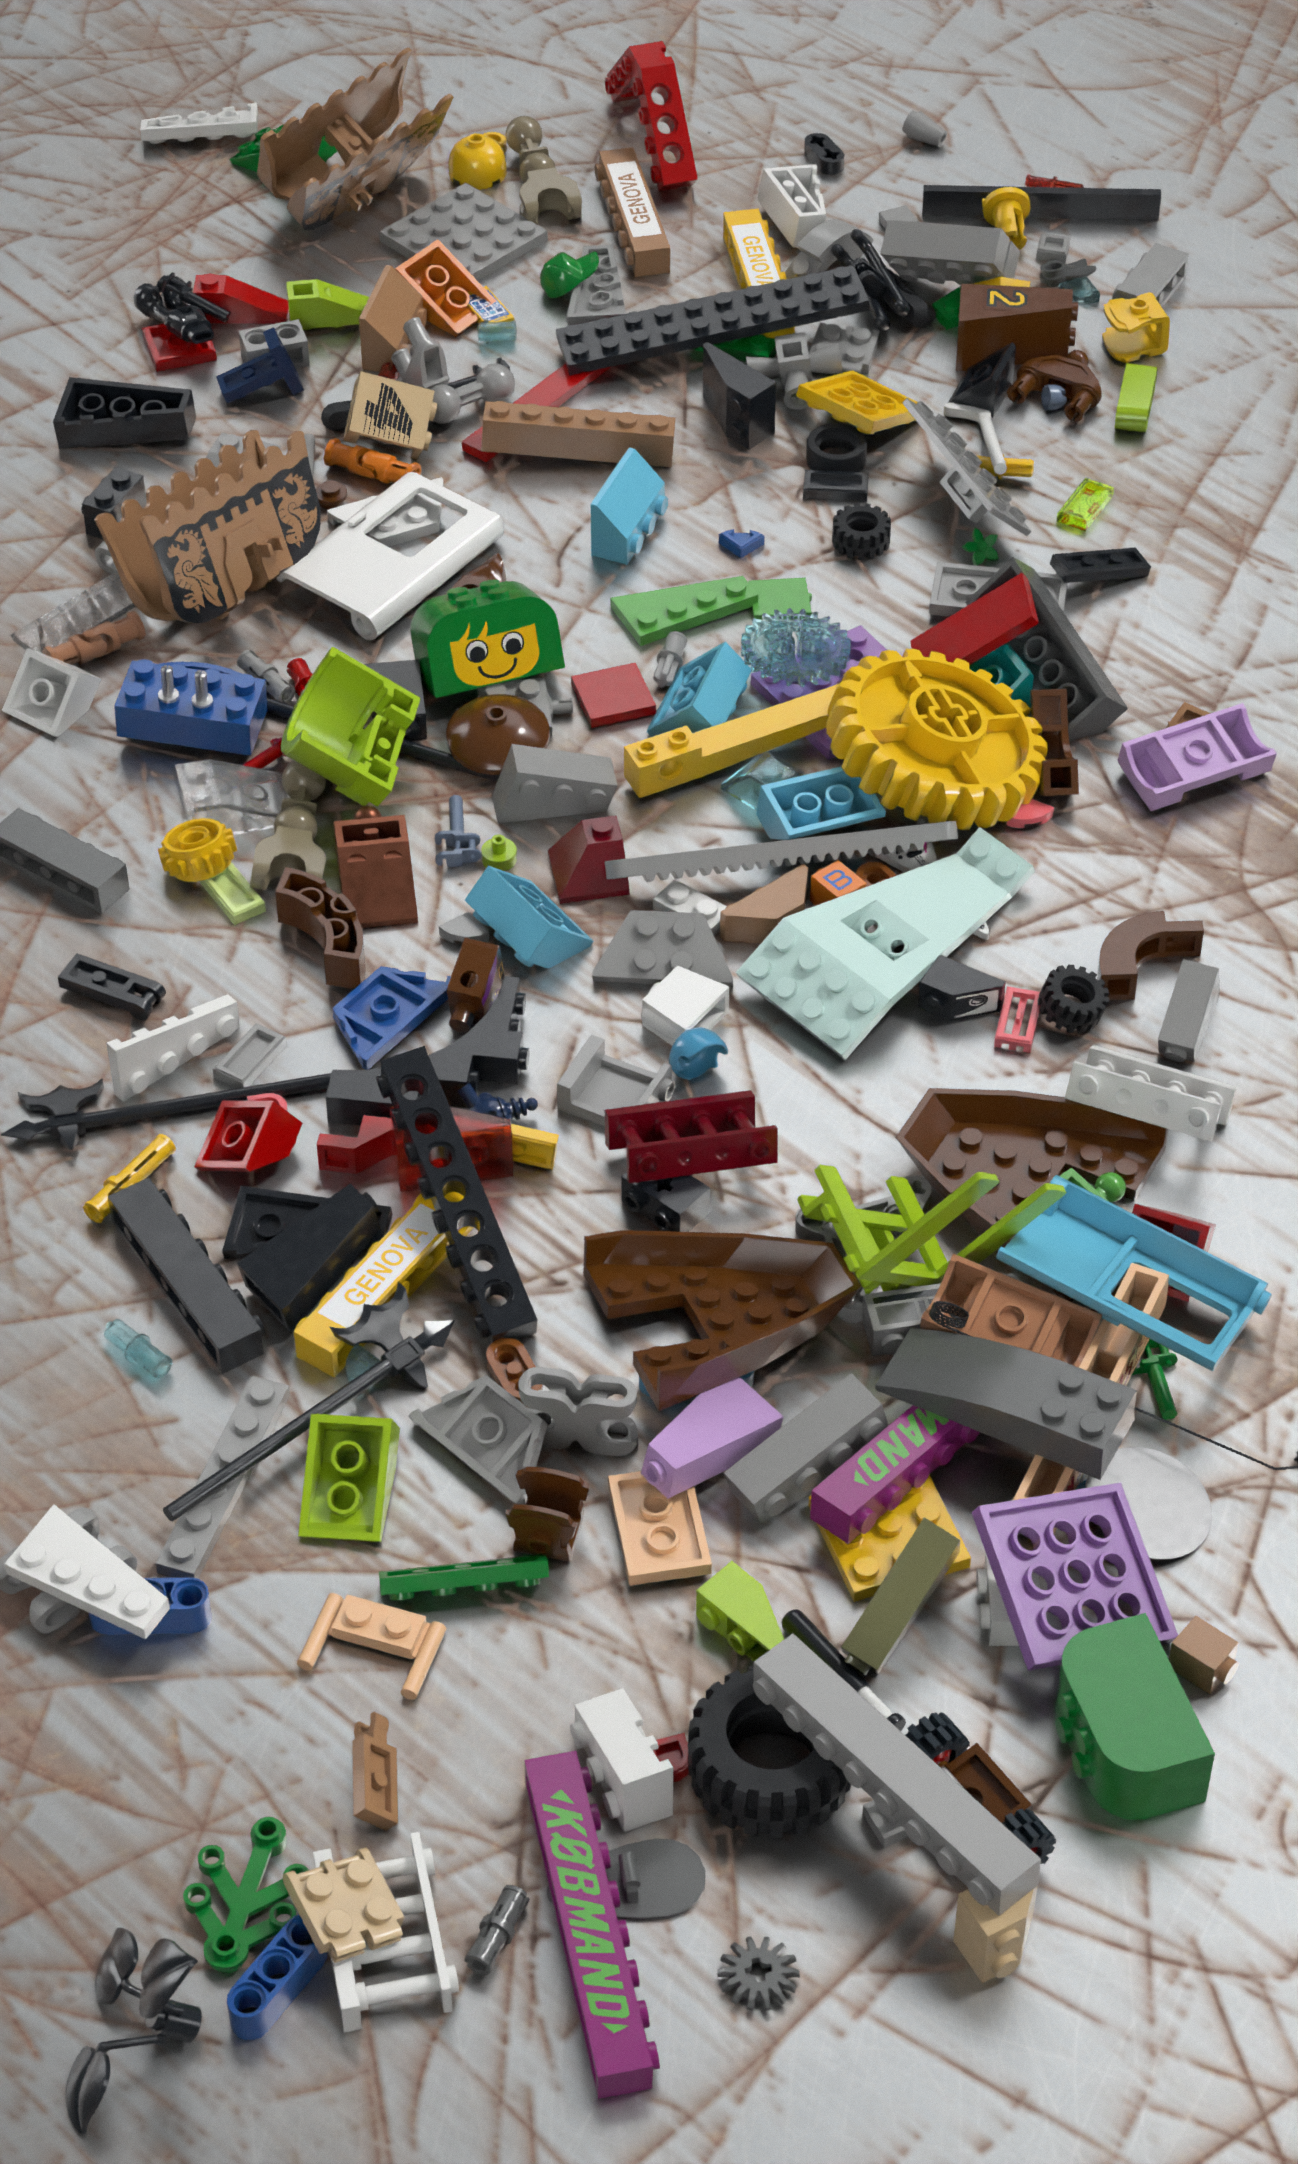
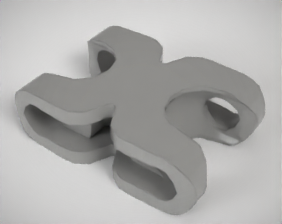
M544 1367L530 1368L520 1377L518 1387L521 1401L525 1406L530 1407L529 1409L543 1419L546 1424H550L547 1427L542 1447L564 1449L568 1448L576 1440L584 1450L599 1455L625 1456L635 1449L638 1443V1430L636 1423L628 1416L636 1406L637 1391L635 1385L630 1380L622 1377L595 1374L589 1376L584 1383H580L572 1373L566 1370ZM536 1384L545 1385L550 1391L533 1390L530 1387ZM614 1394H620L625 1397L619 1401L608 1399V1397ZM607 1432L625 1434L626 1437L622 1439H613L607 1434Z
M81 1507L67 1514L89 1534L98 1539L100 1533L99 1519L92 1510ZM119 1545L109 1549L136 1572L137 1559L128 1549ZM19 1546L0 1558V1589L8 1594H15L26 1588L33 1587L6 1573L4 1563ZM42 1591L31 1602L29 1608L30 1622L39 1632L50 1633L77 1617L81 1609Z

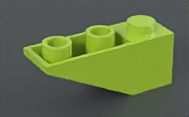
M318 279L286 282L290 321L299 319L303 330L322 327L338 328L345 325L359 324V317L369 299L368 296Z
M733 1561L729 1562L696 1590V1615L699 1621L707 1629L716 1630L727 1639L729 1645L736 1653L746 1655L752 1661H755L784 1640L763 1585Z

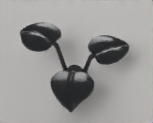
M119 1927L115 1930L111 1943L100 1960L95 1979V1993L98 2000L102 2004L111 2005L118 1999L122 1989L139 1998L140 2015L145 2018L146 2027L152 2030L153 2035L100 2042L96 2049L85 2046L80 2051L69 2072L65 2098L70 2120L81 2134L87 2135L88 2123L96 2112L106 2091L110 2077V2060L106 2054L109 2050L148 2044L164 2046L166 2038L191 2043L200 2030L202 2021L201 2009L195 2005L170 1999L198 1962L195 1957L185 1952L175 1941L163 1938L158 1940L152 1947L141 1972L142 1989L133 1986L128 1979L138 1962L137 1942L132 1932L128 1929Z

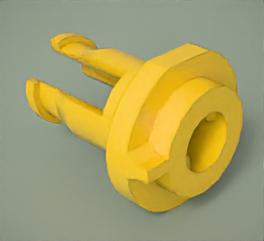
M1003 187L991 192L986 198H982L983 215L986 221L995 226V228H1001L1010 238L1009 241H1012L1021 250L1027 242V238L1024 236V220L1031 210L1028 195L1019 188Z

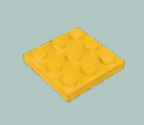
M853 370L799 384L796 397L806 401L809 407L825 410L832 414L833 419L849 422L857 426L858 431L865 434H875L877 431L892 429L894 426L909 424L915 421V418L902 402L908 398L915 404L918 403Z
M930 1475L919 1488L913 1486L911 1491L902 1498L894 1510H887L876 1520L874 1526L867 1533H861L849 1544L817 1524L853 1602L875 1595L924 1517L960 1540V1553L946 1574L970 1568L971 1556ZM809 1496V1501H808V1506H809L810 1509H811V1496Z

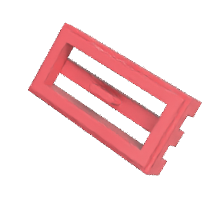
M1007 986L995 1035L994 1047L1001 1048L1002 1043L1009 1044L1008 1050L1016 1051L1017 1046L1024 1047L1023 1052L1031 1053L1040 1014L1039 1009L1041 1005H1038L1039 991ZM1013 997H1019L1020 1000L1012 1034H1007L1005 1030ZM1028 999L1034 1000L1026 1036H1019Z

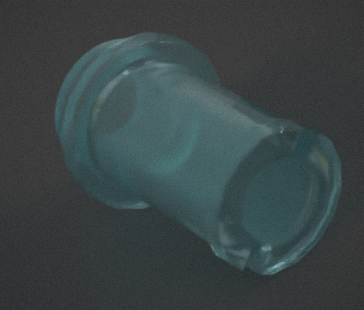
M485 319L483 323H478V340L484 341L485 344H489V341H516L517 328L515 321L488 322V319Z

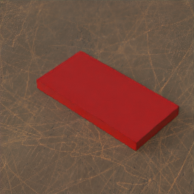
M1020 573L910 640L911 648L920 650L923 657H929L931 651L944 654L948 662L953 663L956 658H960L971 665L1039 623L1028 578L1023 573Z

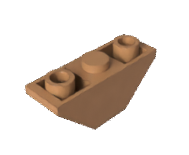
M802 864L720 911V937L724 941L761 944L784 917L805 910L808 867Z

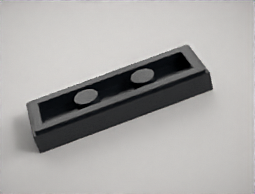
M1136 547L1053 554L1050 565L1064 583L1144 577L1149 575L1151 569L1150 564Z

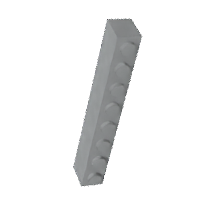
M791 1634L753 1662V1689L758 1698L767 1705H773L783 1715L785 1722L793 1731H801L813 1743L815 1750L825 1760L831 1759L843 1771L846 1779L855 1788L861 1787L873 1798L875 1805L882 1814L887 1817L892 1816L901 1824L912 1842L918 1846L923 1845L929 1850L947 1874L958 1877L968 1887L970 1894L979 1904H987L1000 1916L1039 1885L1041 1859L798 1637Z

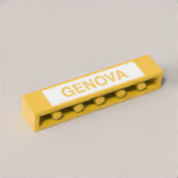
M759 209L723 212V239L740 289L773 283L781 279L787 280L785 272H781L779 254H775L773 237H769L767 220H762ZM795 327L760 335L775 339V336L794 334Z
M450 1192L444 1196L450 1202H459L464 1198L463 1195L457 1192ZM420 1194L411 1209L403 1217H399L393 1222L390 1231L379 1242L371 1245L366 1256L357 1266L348 1269L339 1285L332 1292H327L322 1297L318 1307L308 1317H304L298 1322L294 1330L296 1357L335 1378L367 1343H360L352 1347L336 1338L330 1327L348 1328L355 1325L362 1315L364 1304L383 1305L388 1303L395 1295L398 1281L406 1288L407 1298H409L447 1257L445 1247L449 1246V1242L445 1233L438 1234L431 1212L436 1210L431 1198L425 1200L422 1194ZM465 1226L459 1229L458 1232L463 1236H467L474 1227Z

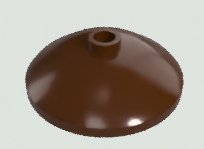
M492 694L476 698L460 707L449 720L446 738L450 753L461 765L478 773L500 775L512 744L547 749L550 740V729L545 714L532 702L513 695Z

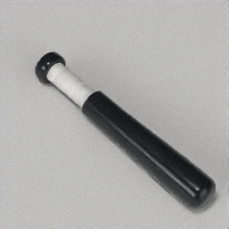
M793 1609L784 1615L781 1624L783 1630L789 1636L794 1634L896 1728L900 1731L903 1730L906 1724L905 1718L899 1713H892L870 1689L871 1685L852 1665L844 1662L845 1658L802 1611Z

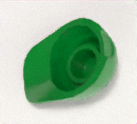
M560 252L545 262L540 273V283L547 296L550 298L561 297L589 278L598 267L599 257L597 252H591L578 259Z

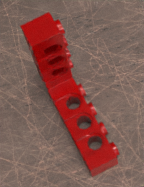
M663 41L629 46L605 78V89L607 94L611 95L613 103L640 99L639 120L641 125H645L647 137L644 138L645 150L648 155L651 154L653 166L650 167L652 182L654 184L657 183L658 192L692 186L698 180L675 63L671 56L665 57L666 46ZM659 93L664 99V104H656L652 100L651 94ZM657 123H666L669 126L670 133H661ZM663 152H672L675 155L676 162H667L664 159Z

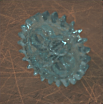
M791 608L787 609V614L774 610V616L763 613L762 620L753 618L752 625L745 626V633H742L741 656L744 657L745 665H751V672L761 671L762 679L772 676L773 683L775 684L782 679L786 680L787 686H790L793 681H798L801 687H804L805 681L818 685L819 678L829 682L830 675L840 676V669L847 668V662L850 661L851 638H847V630H840L839 622L830 624L831 617L827 616L820 619L818 618L817 611L811 615H806L805 609H801L799 614H794ZM792 632H795V633H796V638H797L796 646H795V638L792 636ZM795 647L797 649L796 653L799 658V663L796 662Z

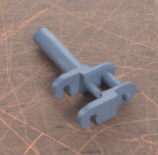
M453 795L449 798L450 830L439 831L435 834L434 839L437 845H441L444 838L446 845L454 846L455 849L454 851L438 853L435 857V862L438 866L443 864V859H446L448 867H462L463 863H473L481 859V852L476 849V846L480 844V836L476 833H464L463 799L459 795Z

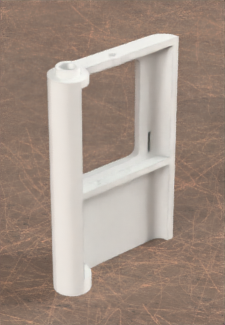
M408 472L314 545L313 549L295 565L282 570L277 580L282 583L284 580L289 579L351 612L352 624L357 633L364 639L372 641L504 534L503 520L497 513L415 472ZM418 493H422L446 505L449 509L465 515L412 557L405 556L366 535Z

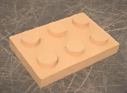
M641 1471L608 1476V1487L629 1586L712 1574V1562L694 1486L667 1499L646 1480Z

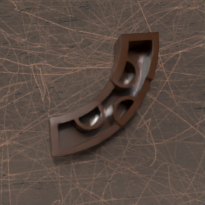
M285 867L275 890L278 922L303 930L324 949L327 985L355 989L365 980L366 972L363 929L356 915V909L343 893L337 894L327 887L325 880L301 870Z

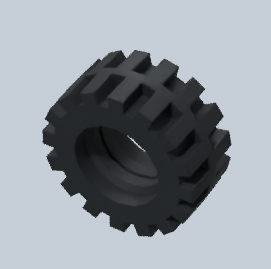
M855 503L854 507L850 505L844 506V511L839 509L837 515H834L832 543L835 550L839 549L838 553L841 555L847 554V558L853 559L855 556L858 557V560H864V557H868L870 560L874 559L875 554L881 556L883 551L888 550L891 537V519L885 510L881 512V508L878 506L872 508L871 504L865 503L864 506H860V503Z
M1068 964L1065 969L1063 965L1058 966L1056 971L1053 969L1049 973L1042 986L1038 998V1005H1041L1039 1010L1041 1014H1047L1045 1020L1049 1023L1055 1022V1028L1059 1030L1065 1027L1066 1032L1073 1033L1077 1029L1079 1034L1084 1033L1086 1029L1090 1031L1098 1024L1109 1002L1108 988H1103L1105 982L1102 979L1097 980V974L1093 971L1087 973L1085 967L1080 966L1079 969H1075L1074 965ZM1065 995L1076 997L1082 1003L1071 1001Z

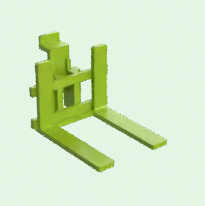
M820 1164L814 1169V1172L824 1192L818 1197L801 1194L797 1201L805 1218L832 1222L847 1254L844 1260L849 1271L855 1272L865 1294H870L879 1285L884 1292L910 1288L911 1286L940 1284L950 1260L947 1262L935 1235L995 1187L999 1180L996 1174L977 1172L924 1215L908 1180L903 1177L890 1176L886 1180V1184L901 1215L855 1208L838 1170L834 1166ZM1043 1184L957 1255L979 1264L1066 1194L1063 1185ZM891 1231L903 1233L894 1239ZM918 1249L925 1264L908 1262L905 1259Z

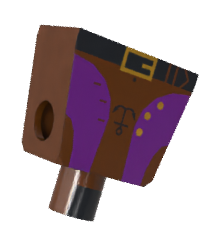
M464 938L447 987L451 1013L449 1026L453 1030L460 1033L469 1032L471 1025H476L486 1015L498 997L505 978L500 945Z

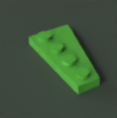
M737 576L611 597L610 603L611 609L637 643L643 646L667 637L670 632H682L752 607V604L758 603V594L744 576Z

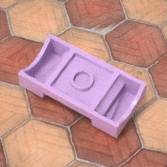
M1241 703L1123 742L1118 763L1150 811L1180 802L1184 792L1238 775L1242 781L1272 770L1277 753L1273 748L1265 746L1257 738L1251 727L1246 707Z

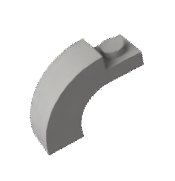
M832 219L822 222L811 229L797 244L800 253L785 271L786 278L792 279L809 273L826 271L837 260L831 252V248L835 244L841 245L853 260L861 258L863 252L850 237L851 231L858 228L843 220ZM861 231L871 243L874 241L870 235Z

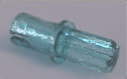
M115 1319L113 1322L109 1321L106 1324V1330L103 1333L105 1338L124 1352L127 1361L131 1363L137 1362L156 1379L164 1377L169 1372L173 1360L151 1344L149 1336L144 1333L138 1334L120 1319Z

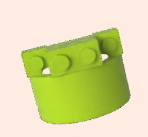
M331 647L309 679L291 713L282 737L281 752L336 784L335 790L365 806L370 802L378 807L392 791L399 769L396 766V761L406 730L414 721L421 698L337 648ZM372 712H376L377 715L368 724V726L365 729H363Z

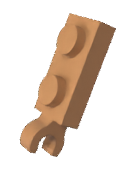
M372 1712L370 1714V1726L358 1721L354 1727L355 1739L352 1740L353 1816L387 1831L398 1824L397 1748L387 1744L389 1728L387 1717Z

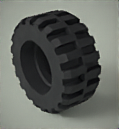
M749 1666L748 1672L740 1674L739 1670H736L725 1676L724 1684L718 1681L706 1690V1698L703 1697L698 1700L693 1710V1719L690 1720L688 1731V1771L695 1795L700 1799L703 1798V1807L711 1815L721 1814L722 1824L731 1829H735L737 1825L743 1827L744 1834L757 1837L758 1832L770 1833V1838H783V1832L793 1831L794 1835L807 1832L808 1824L810 1823L820 1826L829 1819L830 1810L833 1812L839 1810L845 1801V1793L851 1789V1784L846 1779L843 1771L831 1759L825 1760L818 1754L813 1743L801 1731L795 1732L787 1725L783 1715L773 1705H767L758 1698L753 1689V1666ZM778 1732L796 1738L811 1753L794 1766L783 1769H763L742 1760L733 1751V1748L741 1740L753 1734Z

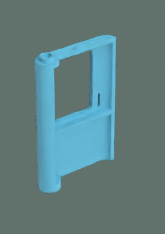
M1055 1175L1050 1183L1063 1185L1066 1194L1020 1230L1005 1248L1000 1247L996 1255V1259L1096 1310L1099 1314H1102V1319L1116 1326H1119L1121 1323L1211 1371L1216 1369L1253 1314L1256 1312L1262 1315L1272 1296L1271 1293L1266 1291L1268 1287L1267 1282L1058 1175ZM1131 1262L1168 1274V1285L1226 1314L1229 1320L1211 1344H1204L1115 1298L1111 1293L1124 1278Z

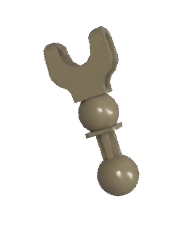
M529 116L514 118L507 126L506 141L512 150L519 153V171L523 181L519 190L521 200L519 206L520 215L537 225L539 224L538 216L546 210L563 212L568 220L582 218V198L576 181L559 174L554 161L549 157L548 148L545 146L539 147L543 138L540 124Z
M294 760L285 767L282 774V786L290 798L282 800L281 811L273 823L275 834L262 839L256 844L250 888L267 890L270 880L282 876L285 867L301 870L323 879L326 855L313 842L318 833L316 822L317 805L311 801L317 799L323 793L326 786V778Z

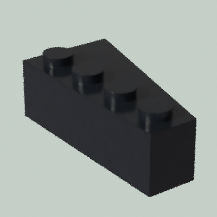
M69 377L55 414L53 425L59 449L189 439L193 429L196 412L191 389Z

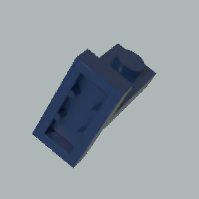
M274 327L263 332L270 352L216 376L221 393L227 403L241 399L247 394L264 386H269L281 378L285 379L293 395L304 391L299 374Z

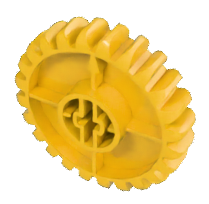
M905 648L902 656L893 650L882 651L879 657L866 656L860 660L858 666H853L846 671L841 683L836 687L828 706L829 718L826 722V732L832 739L830 744L831 751L838 759H844L841 768L845 774L851 778H861L858 787L864 793L869 795L874 793L880 794L882 796L881 805L892 810L896 806L904 808V816L911 820L917 821L920 815L928 818L929 824L956 821L957 829L970 830L973 822L978 827L990 828L994 827L997 820L1009 821L1015 817L1021 804H1029L1040 784L1042 760H1046L1044 757L1047 754L1048 748L1047 742L1038 735L1040 732L1042 733L1041 725L1034 717H1028L1031 708L1021 699L1012 700L1010 698L1014 691L1004 683L995 685L991 682L993 675L983 669H979L977 672L970 670L969 663L965 660L956 658L951 663L946 661L944 654L931 651L929 657H923L920 650Z

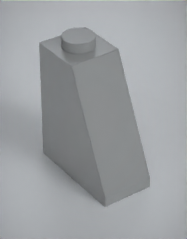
M1183 959L1158 1037V1051L1163 1053L1167 1059L1175 1062H1184L1185 1059L1195 1062L1220 996L1219 968Z

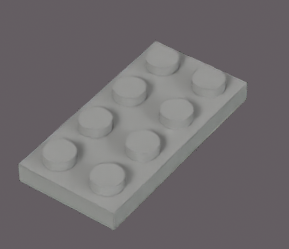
M937 562L929 614L950 617L967 606L965 602L1001 568ZM1037 572L1064 612L1068 583H1064L1058 574Z

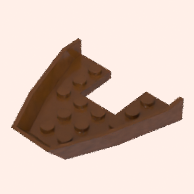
M929 1088L895 1138L924 1178L928 1180L931 1186L944 1199L977 1172L996 1174L999 1183L960 1214L981 1235L1043 1184L1050 1183L1055 1175L1060 1176L1070 1168H1073L1088 1183L1093 1185L1104 1173L1113 1172L1119 1174L1126 1184V1191L1123 1197L1135 1201L1166 1150L1168 1129L1060 1096L1015 1090ZM1010 1238L1000 1247L1005 1248V1246L1011 1241L1012 1238ZM1042 1283L1060 1298L1070 1302L1073 1301V1298Z
M620 1230L584 1236L583 1276L607 1319L683 1306L702 1339L633 1351V1366L658 1411L757 1370L821 1333L862 1287L853 1272L849 1271L845 1260L834 1243L746 1233Z

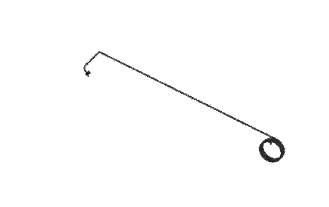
M936 1301L932 1304L929 1316L934 1322L958 1334L970 1336L952 1328L965 1327L969 1318V1314L965 1309L946 1301ZM1135 1407V1410L1141 1413H1144L1146 1415H1149L1150 1417H1153L1171 1426L1179 1428L1180 1430H1184L1185 1432H1188L1201 1439H1204L1222 1448L1230 1450L1231 1452L1246 1457L1247 1459H1251L1252 1461H1255L1268 1468H1271L1272 1470L1298 1469V1466H1286L1278 1468L1273 1467L1271 1465H1268L1267 1463L1259 1461L1253 1457L1238 1452L1237 1450L1217 1443L1216 1441L1208 1439L1200 1434L1187 1430L1186 1428H1183L1179 1425L1171 1423L1170 1421H1166L1165 1419H1162L1158 1416H1155L1149 1412H1146ZM1297 1451V1452H1296L1297 1457H1295L1294 1460L1297 1461V1463H1298V1451Z

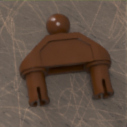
M1073 350L1066 357L1050 355L1032 358L1024 362L1017 371L1016 381L1008 388L1007 396L1012 402H1015L1018 396L1021 395L1017 400V404H1020L1026 400L1031 391L1042 393L1045 385L1061 386L1066 391L1064 396L1067 398V401H1070L1065 407L1064 413L1069 420H1072L1076 413H1078L1074 419V422H1078L1089 408L1098 405L1102 398V391L1098 379L1088 367V356L1081 350Z

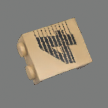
M361 371L354 384L343 441L356 444L360 436L412 449L411 459L417 460L423 450H428L432 433L428 432L427 428L428 422H433L437 410V403L433 402L435 391Z

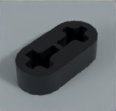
M813 133L806 136L804 154L813 164L817 165L819 171L827 175H835L844 170L845 154L830 137L822 133Z

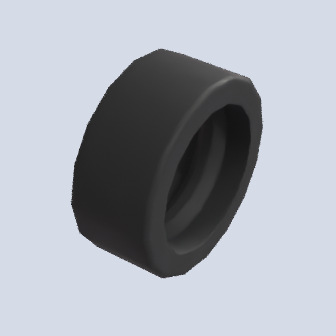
M830 423L817 427L810 432L807 439L806 459L808 467L811 470L862 471L867 459L866 436L858 431L857 428L848 424ZM838 447L851 452L835 455L822 450Z

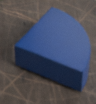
M734 529L719 534V544L739 558L763 546L765 536L754 530H750V533H734Z

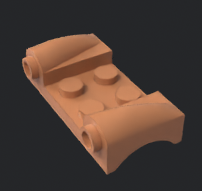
M953 1254L933 1301L921 1317L920 1329L958 1334L937 1324L929 1316V1311L934 1302L946 1301L962 1307L969 1314L965 1327H952L973 1337L1016 1346L1079 1367L1101 1324L1102 1314Z

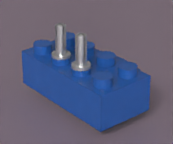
M147 659L132 660L114 705L117 736L251 756L267 712L266 679L254 678L250 674H242L229 668L208 663L167 662L155 664Z

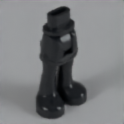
M175 276L176 279L186 284V282L183 279H181L178 276ZM144 283L136 289L133 296L135 307L146 317L164 323L167 330L177 338L183 339L186 342H193L194 344L213 339L214 332L212 331V326L201 308L188 305L187 303H184L180 308H175L174 304L179 295L166 289L164 293L161 292V295L159 293L154 297L151 295L154 286L150 283ZM171 284V286L181 290V288Z

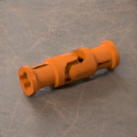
M336 438L330 439L325 448V465L330 467L338 465L347 468L350 473L371 479L375 478L386 484L390 482L395 483L408 472H415L421 475L422 469L419 463L408 464L398 461L396 456L380 453L360 445L348 446L342 444Z

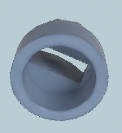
M1045 385L1041 394L1043 409L1057 410L1062 408L1067 400L1064 396L1066 391L1058 385Z

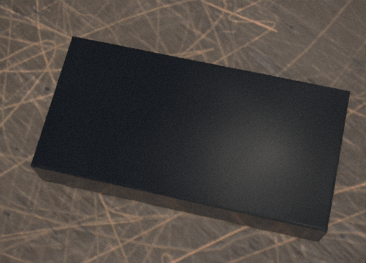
M805 470L803 499L867 502L869 473Z

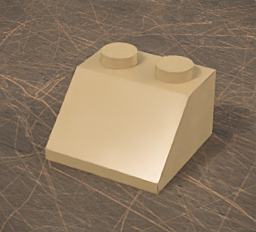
M1037 1886L1000 1916L987 1904H979L972 1897L969 1889L958 1894L953 1941L981 1983L994 1977L1004 1978L1014 1972L1019 1964H1021L1035 1908Z

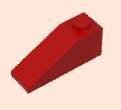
M208 273L196 275L193 293L229 311L230 317L226 323L277 324L288 321L289 309L288 300L227 275ZM205 313V317L210 323H224Z

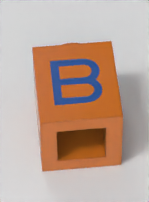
M837 860L825 868H820L815 874L811 875L810 902L816 906L865 888L867 883Z

